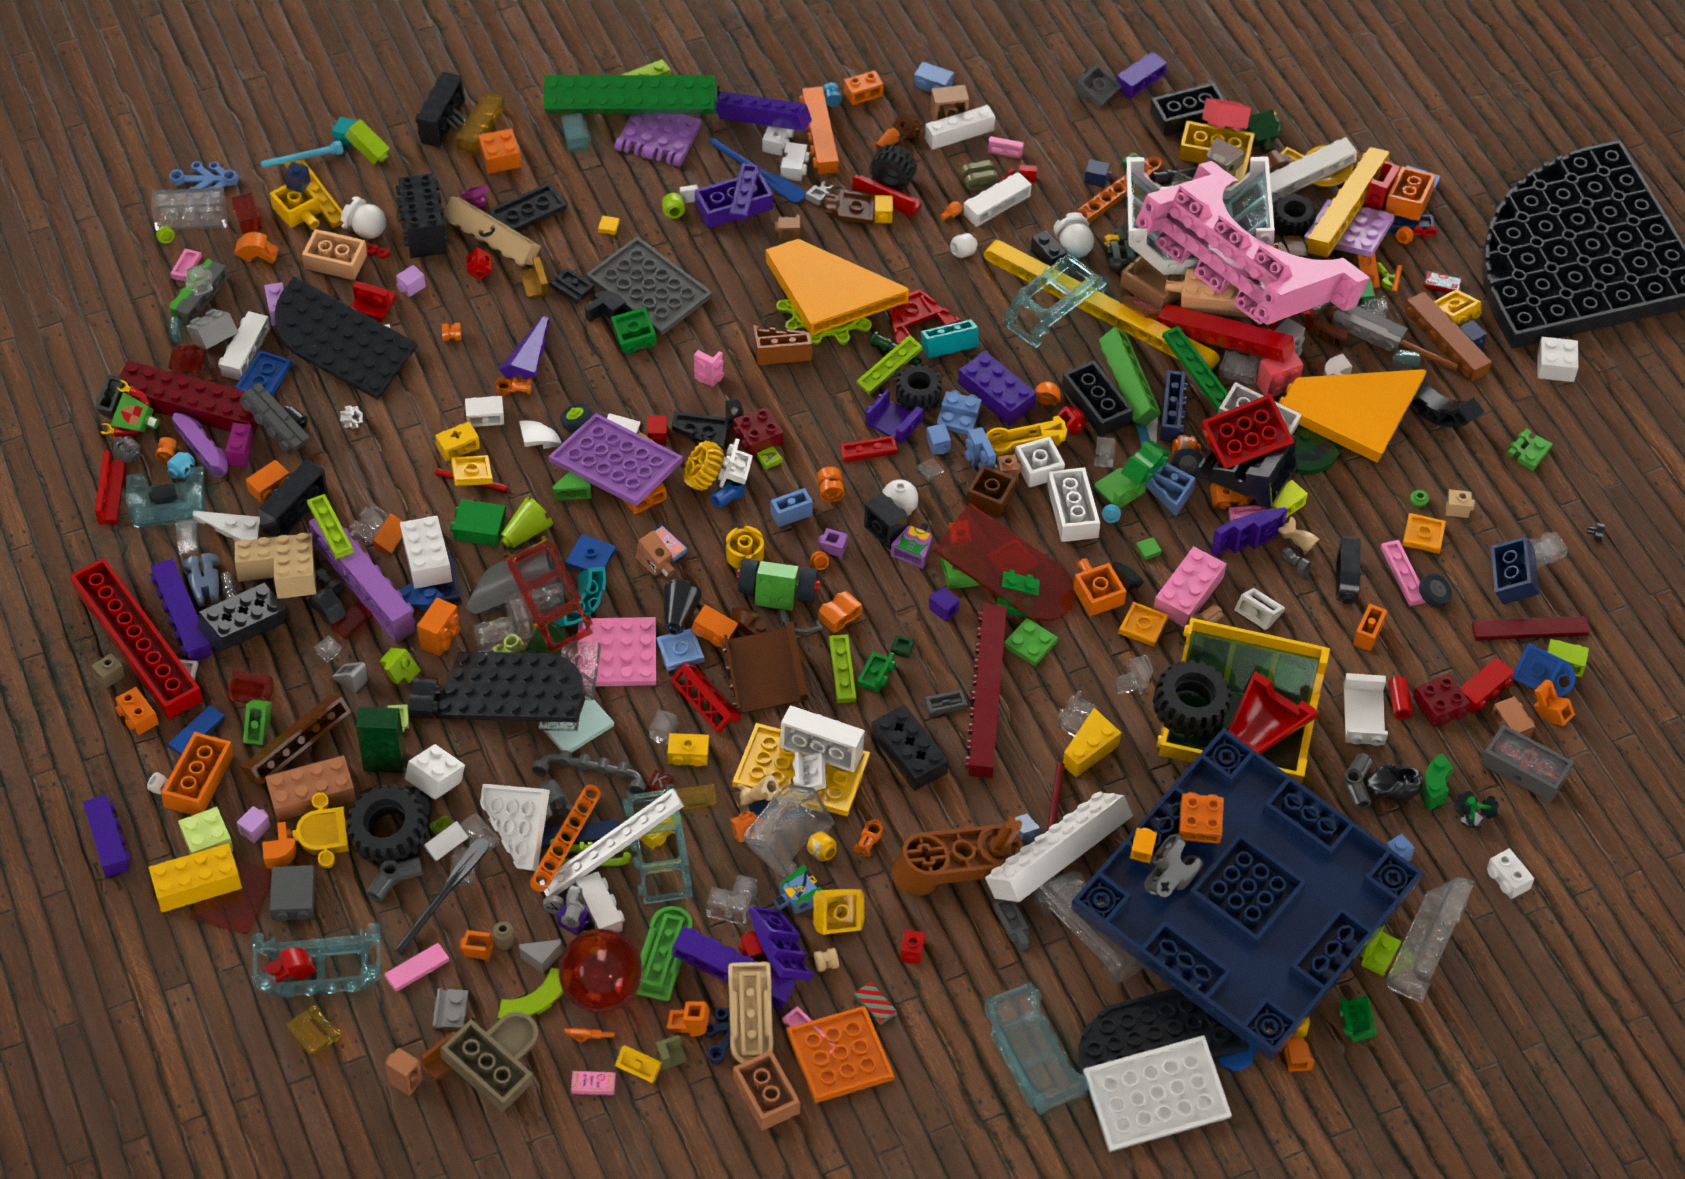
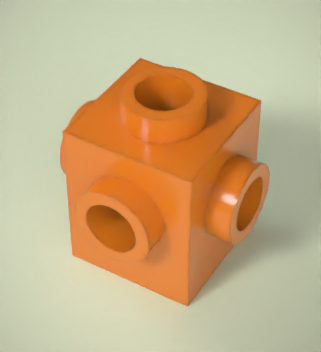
M742 812L738 817L730 819L734 837L739 843L743 841L752 842L757 840V837L762 836V820L753 812Z

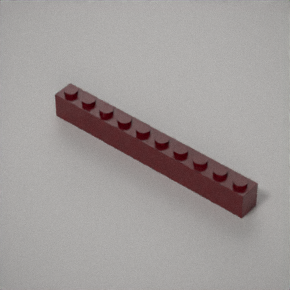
M984 604L983 611H979L978 623H982V627L977 629V638H980V643L976 642L975 654H979V659L975 658L974 670H978V672L973 674L972 686H976V691L972 690L971 702H975V706L970 708V718H973V723H969L968 735H972V740L968 739L967 751H971L970 756H966L965 768H969L968 776L992 778L1007 609V606Z

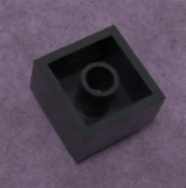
M881 492L865 503L864 527L888 549H891L892 543L907 527V513L904 509L899 508L890 497Z

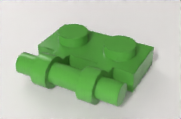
M1525 429L1519 433L1517 440L1511 443L1507 455L1513 457L1515 454L1518 456L1517 463L1533 471L1551 449L1552 443L1537 435L1534 439L1529 438L1531 431ZM1522 444L1527 446L1525 450L1521 448Z

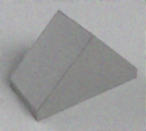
M364 662L344 664L332 678L356 693L368 681L366 665Z
M561 940L519 944L520 958L542 974L562 954Z

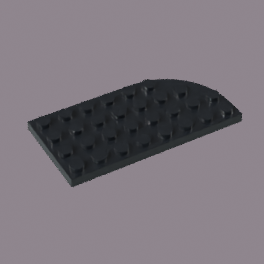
M293 277L287 284L276 303V329L284 345L293 354L377 400L417 348V342L296 277Z
M458 652L439 699L437 713H434L437 719L577 723L585 702L586 687L582 675L574 663L560 655L551 653Z
M1173 988L1120 1002L1099 1012L1098 1016L1091 1023H1088L1081 1035L1078 1048V1066L1085 1088L1089 1094L1090 1092L1083 1073L1085 1068L1203 1035L1213 1060L1248 1051L1249 1045L1185 995Z

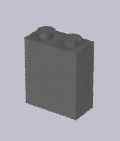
M313 865L272 867L270 900L272 920L314 919L316 875Z

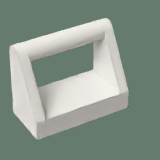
M1252 588L1241 594L1234 610L1267 630L1284 612L1285 607L1257 589Z

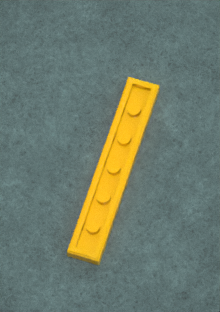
M304 159L293 161L295 163L308 166ZM292 162L284 163L287 169ZM308 166L310 174L308 187L319 198L322 216L332 229L342 225L343 222L340 221L341 208Z

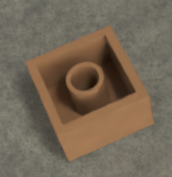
M965 85L931 89L930 115L932 122L968 111L969 97Z

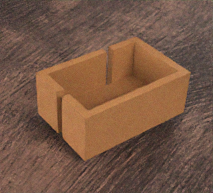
M1141 255L1134 260V263L1129 264L1122 271L1120 286L1150 304V306L1152 305L1153 308H1157L1156 310L1161 312L1166 304H1172L1181 296V293L1165 291L1166 280H1169L1170 275H1163ZM1171 275L1170 281L1183 282L1185 280L1181 275Z

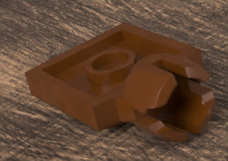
M841 190L840 194H825L827 198L824 200L823 207L825 209H823V213L837 215V220L872 225L875 194Z

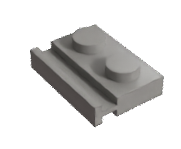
M438 989L432 1025L433 1030L437 1028L446 1031H459L465 1025L469 996L468 990L447 989L445 991Z

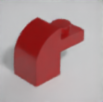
M299 947L279 952L281 957L264 965L270 982L273 985L292 975L298 981H301L317 972L310 954L305 949Z

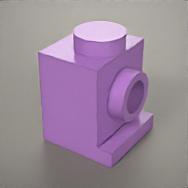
M826 528L824 535L819 537L818 546H820V551L838 556V559L842 560L848 546V534Z

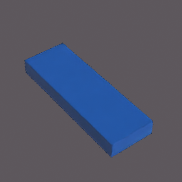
M209 705L168 743L169 748L181 756L194 732L209 735L225 720V715Z

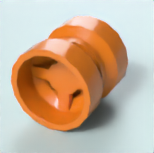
M442 323L443 341H449L450 339L461 341V323H454L453 325Z
M169 437L161 438L155 454L156 459L162 463H167L175 456L174 452L177 449V442Z

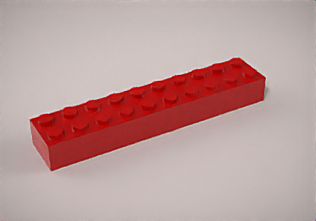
M105 558L70 575L75 592L168 720L203 702L200 687Z

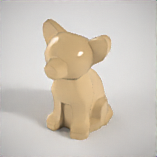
M1290 517L1288 523H1285L1278 529L1284 539L1291 538L1294 544L1303 550L1304 555L1320 540L1308 531L1297 530L1296 521L1293 517Z
M767 775L752 789L738 784L737 788L741 790L740 805L745 807L765 798L767 801H771L779 790L776 778L772 775Z

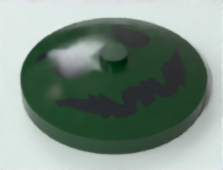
M1300 425L1297 426L1293 436H1295L1298 467L1294 473L1311 475L1321 473L1332 467L1339 457L1341 445Z

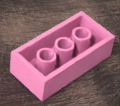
M1193 546L1155 597L1153 609L1169 615L1168 619L1185 627V624H1189L1190 617L1199 612L1224 578L1227 563Z

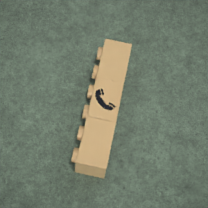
M451 196L444 211V216L448 218L449 223L453 225L458 224L461 226L462 231L474 234L475 239L487 242L490 248L502 251L501 254L507 258L512 257L515 259L516 264L523 267L525 265H533L532 259L536 258L541 246L464 199Z

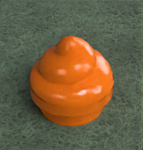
M1407 226L1399 228L1396 232V239L1399 243L1408 244L1413 240V231Z
M817 551L811 556L810 564L815 569L823 570L829 564V557L825 552Z

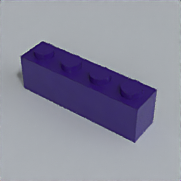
M107 795L83 801L105 877L128 871L129 866L127 862H130L131 858L128 849L123 850L122 847L126 845L123 833L118 834L117 831L121 829L118 817L113 818V813H116L113 801L109 802Z

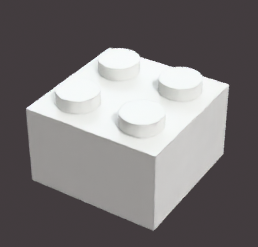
M1541 337L1537 350V378L1574 382L1578 371V341Z
M1051 437L1016 446L1015 455L1017 462L1021 463V474L1029 488L1047 483L1048 471L1064 470L1065 463Z
M434 744L408 761L405 779L436 800L461 783L465 764Z

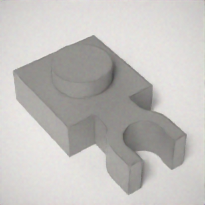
M825 181L821 183L820 187L814 185L806 192L805 199L820 206L825 198H827L825 194L833 191V185L825 187Z

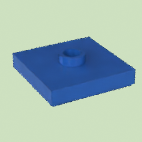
M581 534L565 561V565L582 572L587 568L605 567L606 569L616 552V546Z

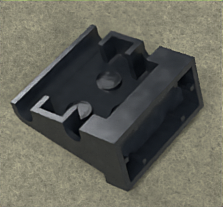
M1291 435L1294 440L1293 444L1246 463L1235 465V467L1230 469L1222 467L1210 448L1198 466V473L1204 480L1257 500V506L1272 508L1298 467L1295 436Z

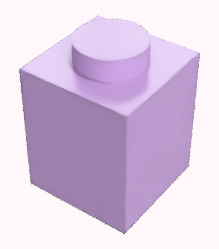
M414 265L396 275L398 290L401 293L404 292L408 297L426 287L424 274Z
M254 806L237 821L239 833L253 843L271 827L267 812L263 809L259 810Z

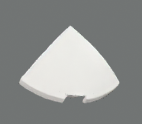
M519 421L525 447L543 444V448L546 449L558 447L562 444L558 434L552 428L536 421Z

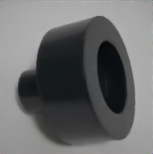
M1597 522L1595 527L1588 526L1587 534L1593 535V541H1602L1605 524Z

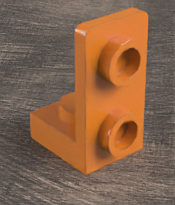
M1375 253L1372 258L1359 254L1352 258L1353 265L1358 264L1359 270L1370 277L1369 280H1371L1373 288L1380 287Z

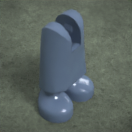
M210 553L201 555L204 576H202L200 571L201 565L198 556H191L183 562V569L190 573L188 575L189 584L199 607H205V597H210L212 605L217 604L219 600V574L215 568L218 567L220 561L217 555Z

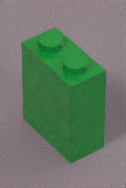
M461 499L459 506L455 508V521H452L450 526V532H453L454 540L498 547L507 518L506 505Z

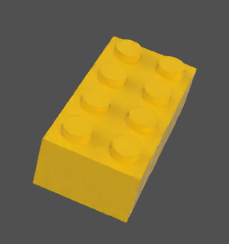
M229 843L148 867L161 913L242 889Z

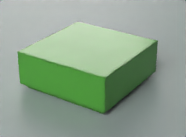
M1154 537L1136 543V548L1144 561L1159 556L1162 553Z

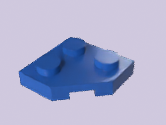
M412 582L399 589L406 603H410L412 607H420L421 610H428L436 598L445 601L443 594L434 585L414 589Z

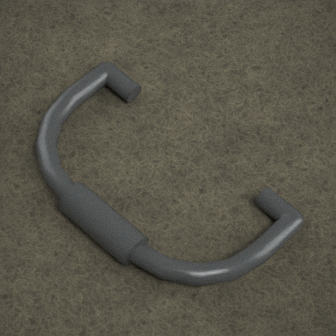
M777 609L783 625L790 622L786 610ZM817 620L816 627L808 629L795 628V633H812L822 630L823 626L821 621Z

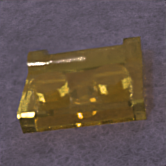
M317 1005L311 1006L286 1024L287 1030L311 1057L342 1037L339 1029H335ZM315 1018L328 1034L323 1036L309 1019Z

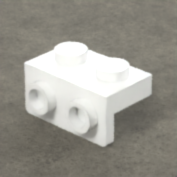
M799 751L795 752V760L793 761L795 776H793V781L796 788L799 787L803 794L826 788L825 756L822 752L802 757Z

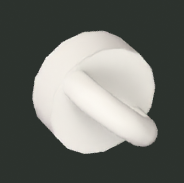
M156 772L150 777L147 789L161 795L168 779L163 774Z

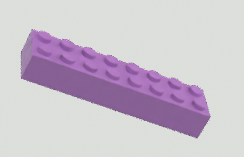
M315 518L310 520L309 527L315 548L395 644L414 634V624L416 622L413 617V607L410 603H406L403 600L399 590L393 588L390 579L382 575L379 566L372 563L369 554L361 550L360 544L357 540L351 538L347 528H343L353 547L354 553L335 559Z

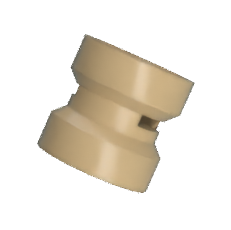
M830 948L826 952H814V961L818 972H823L826 968H839L835 948Z

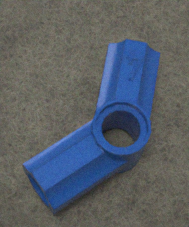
M728 479V483L723 488H719L712 493L710 499L717 508H722L733 499H740L745 495V484Z

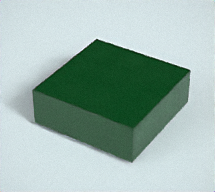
M896 635L890 653L909 658L915 640Z

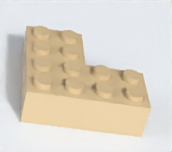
M299 533L289 536L280 535L271 538L262 537L253 540L243 539L235 542V567L238 582L274 578L277 599L316 594L315 552L312 533Z

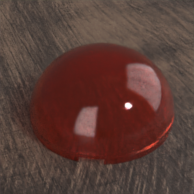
M593 929L575 937L564 950L559 963V980L567 998L577 1007L593 1013H607L623 1007L634 997L642 980V961L637 948L626 936L609 929Z

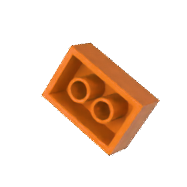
M1402 166L1388 194L1386 212L1419 221L1433 193L1436 175Z

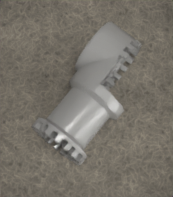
M570 886L566 898L567 910L565 916L561 918V923L565 924V926L569 925L568 927L571 926V928L578 927L579 916L585 908L579 901L581 900L580 897H582L580 893H583V889L580 887Z

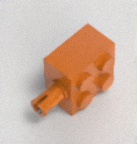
M1087 558L1077 563L1081 573L1075 574L1073 589L1090 617L1125 604L1126 590L1110 563L1096 568H1092Z

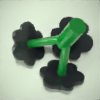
M1471 791L1458 794L1455 807L1461 809V812L1464 813L1460 822L1468 828L1481 827L1484 818L1475 812L1477 808H1481V814L1485 815L1487 819L1498 816L1500 804L1494 796H1489L1487 800L1484 799L1482 804L1477 803L1478 799L1474 797Z

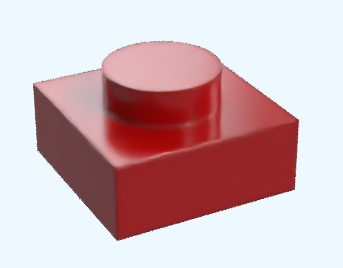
M1020 165L1019 173L1030 183H1035L1037 166Z

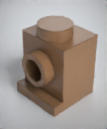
M796 215V217H778V222H775V233H778V240L800 239V215Z

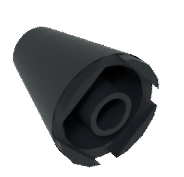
M681 579L670 580L669 584H665L664 628L669 634H680L686 627L702 598V590L697 585L693 587L690 585V581Z

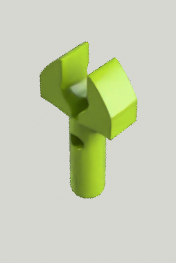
M1378 262L1377 269L1384 278L1381 281V285L1388 290H1392L1393 284L1391 282H1394L1395 274H1389L1382 263Z

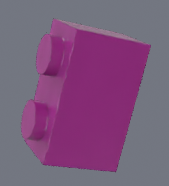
M233 423L225 450L228 466L247 467L254 442L252 424Z

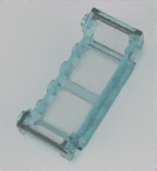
M1032 982L986 999L984 1010L986 1017H989L993 1029L990 1030L992 1037L1030 1108L1036 1107L1037 1113L1043 1114L1048 1112L1050 1108L1080 1096L1082 1098L1085 1097L1089 1083L1085 1075H1081L1079 1072L1076 1073L1075 1069L1069 1066L1066 1052L1060 1049L1056 1034L1052 1033L1049 1029L1047 1017L1045 1015L1042 1016L1039 1010L1040 1000H1042L1041 993L1038 988H1034Z

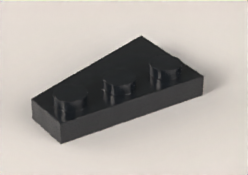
M674 412L672 431L699 442H704L705 440L714 442L724 451L729 418Z

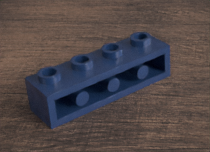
M1167 370L1160 431L1161 441L1173 442L1179 435H1183L1184 424H1181V421H1184L1185 410H1182V407L1186 406L1187 397L1183 396V394L1187 393L1188 382H1185V372Z

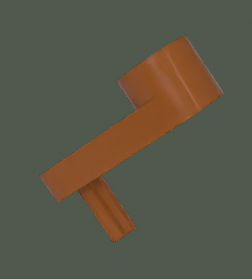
M1009 816L1003 825H987L911 835L905 841L891 869L892 878L902 891L913 896L930 894L938 884L986 879L985 877L991 874L994 868L1003 865L1007 858L1016 855L1024 847L1018 835L1022 822L1015 820L1014 816Z

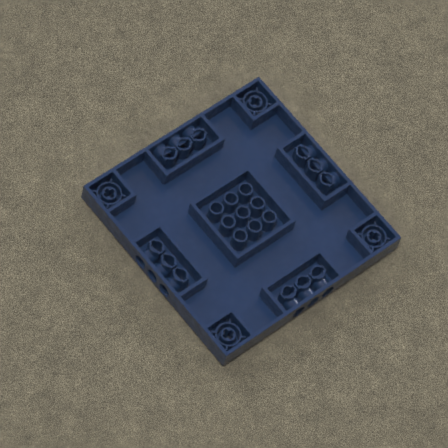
M1223 728L1073 898L1071 910L1270 1061H1273L1419 884L1423 872ZM1193 792L1204 796L1214 794L1224 797L1220 844L1184 840L1185 846L1181 852V860H1184L1188 855L1198 856L1203 861V866L1187 887L1182 890L1174 888L1167 897L1149 894L1145 889V880L1156 867L1152 862V857L1170 835L1179 834L1182 793ZM1137 828H1148L1157 833L1150 863L1130 859Z

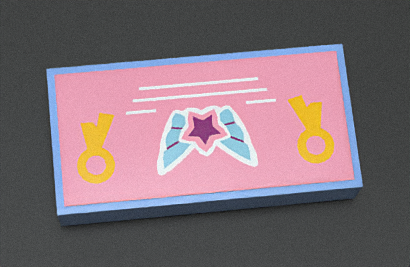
M663 526L655 531L672 553V562H675L687 553V548Z

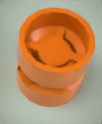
M836 467L821 469L817 473L821 499L825 502H836L842 499L844 487L841 471Z

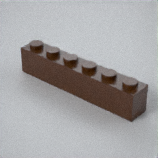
M330 694L243 764L241 769L251 783L262 785L266 781L265 776L277 773L351 713L350 709L341 696Z

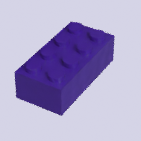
M760 171L748 216L773 209V194ZM738 177L695 190V206L707 228L738 220L729 218Z
M986 351L959 369L958 384L970 394H974L979 399H982L981 403L1009 426L1035 407L1037 393Z

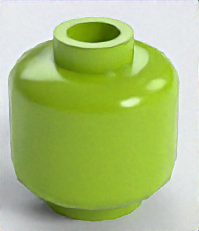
M669 193L662 199V208L666 217L677 219L684 214L685 203L680 194Z

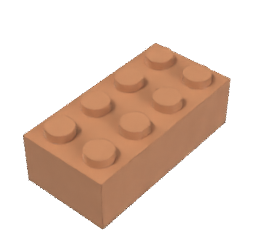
M344 755L265 776L277 822L317 810L313 807L312 797L319 792L327 795L329 800L327 808L356 801L354 786Z

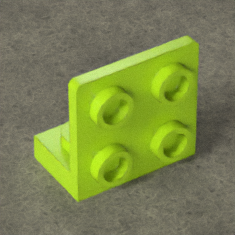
M1385 925L1360 955L1363 957L1361 966L1382 976L1385 975L1402 942L1384 933Z

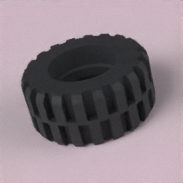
M1188 660L1187 663L1180 661L1176 665L1172 664L1167 670L1163 671L1154 691L1152 702L1154 704V712L1158 713L1157 718L1160 722H1164V726L1168 730L1171 728L1175 734L1179 735L1181 733L1184 734V737L1194 735L1197 738L1202 737L1203 734L1205 736L1212 734L1213 731L1220 728L1229 710L1232 694L1228 681L1223 680L1224 676L1220 672L1217 673L1215 671L1216 668L1211 665L1208 667L1201 661L1195 663V660ZM1184 690L1196 692L1206 700L1208 705L1205 707L1186 705L1178 698L1176 693Z
M383 785L381 789L375 787L371 789L372 792L368 794L367 792L361 795L362 798L360 800L357 799L353 803L354 809L351 808L349 810V818L347 819L348 835L360 856L364 860L368 859L369 863L374 865L379 862L380 866L387 860L400 862L408 860L411 855L415 856L419 852L418 847H423L425 843L424 838L428 835V820L418 798L412 795L409 790H402L400 786L395 785L393 788H390L389 785ZM399 814L405 817L402 828L392 836L379 838L370 834L373 824L385 815Z

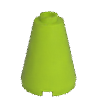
M526 497L502 531L501 542L507 548L510 546L515 548L553 525V521L550 517L548 519L545 517L547 512L534 499L531 498L529 500V497Z

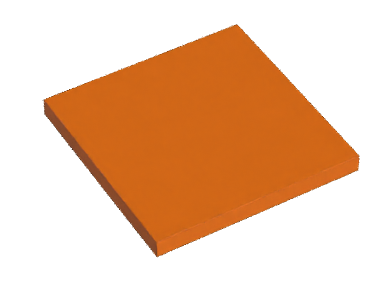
M865 1006L786 1028V1034L814 1103L886 1083L895 1078ZM814 1025L824 1033V1037L813 1027Z

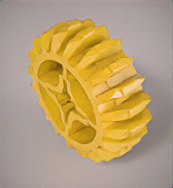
M705 440L699 443V446H696L695 450L691 451V455L685 463L686 467L683 470L684 482L689 487L700 491L711 486L713 481L716 480L717 475H719V471L722 469L721 466L724 463L723 449L714 442Z

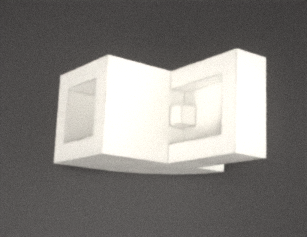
M1340 354L1327 361L1323 376L1351 374L1352 365L1344 354Z

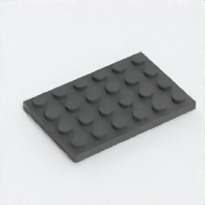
M638 236L586 273V279L602 291H612L621 296L626 301L628 311L646 307L654 330L661 336L713 297L712 291Z

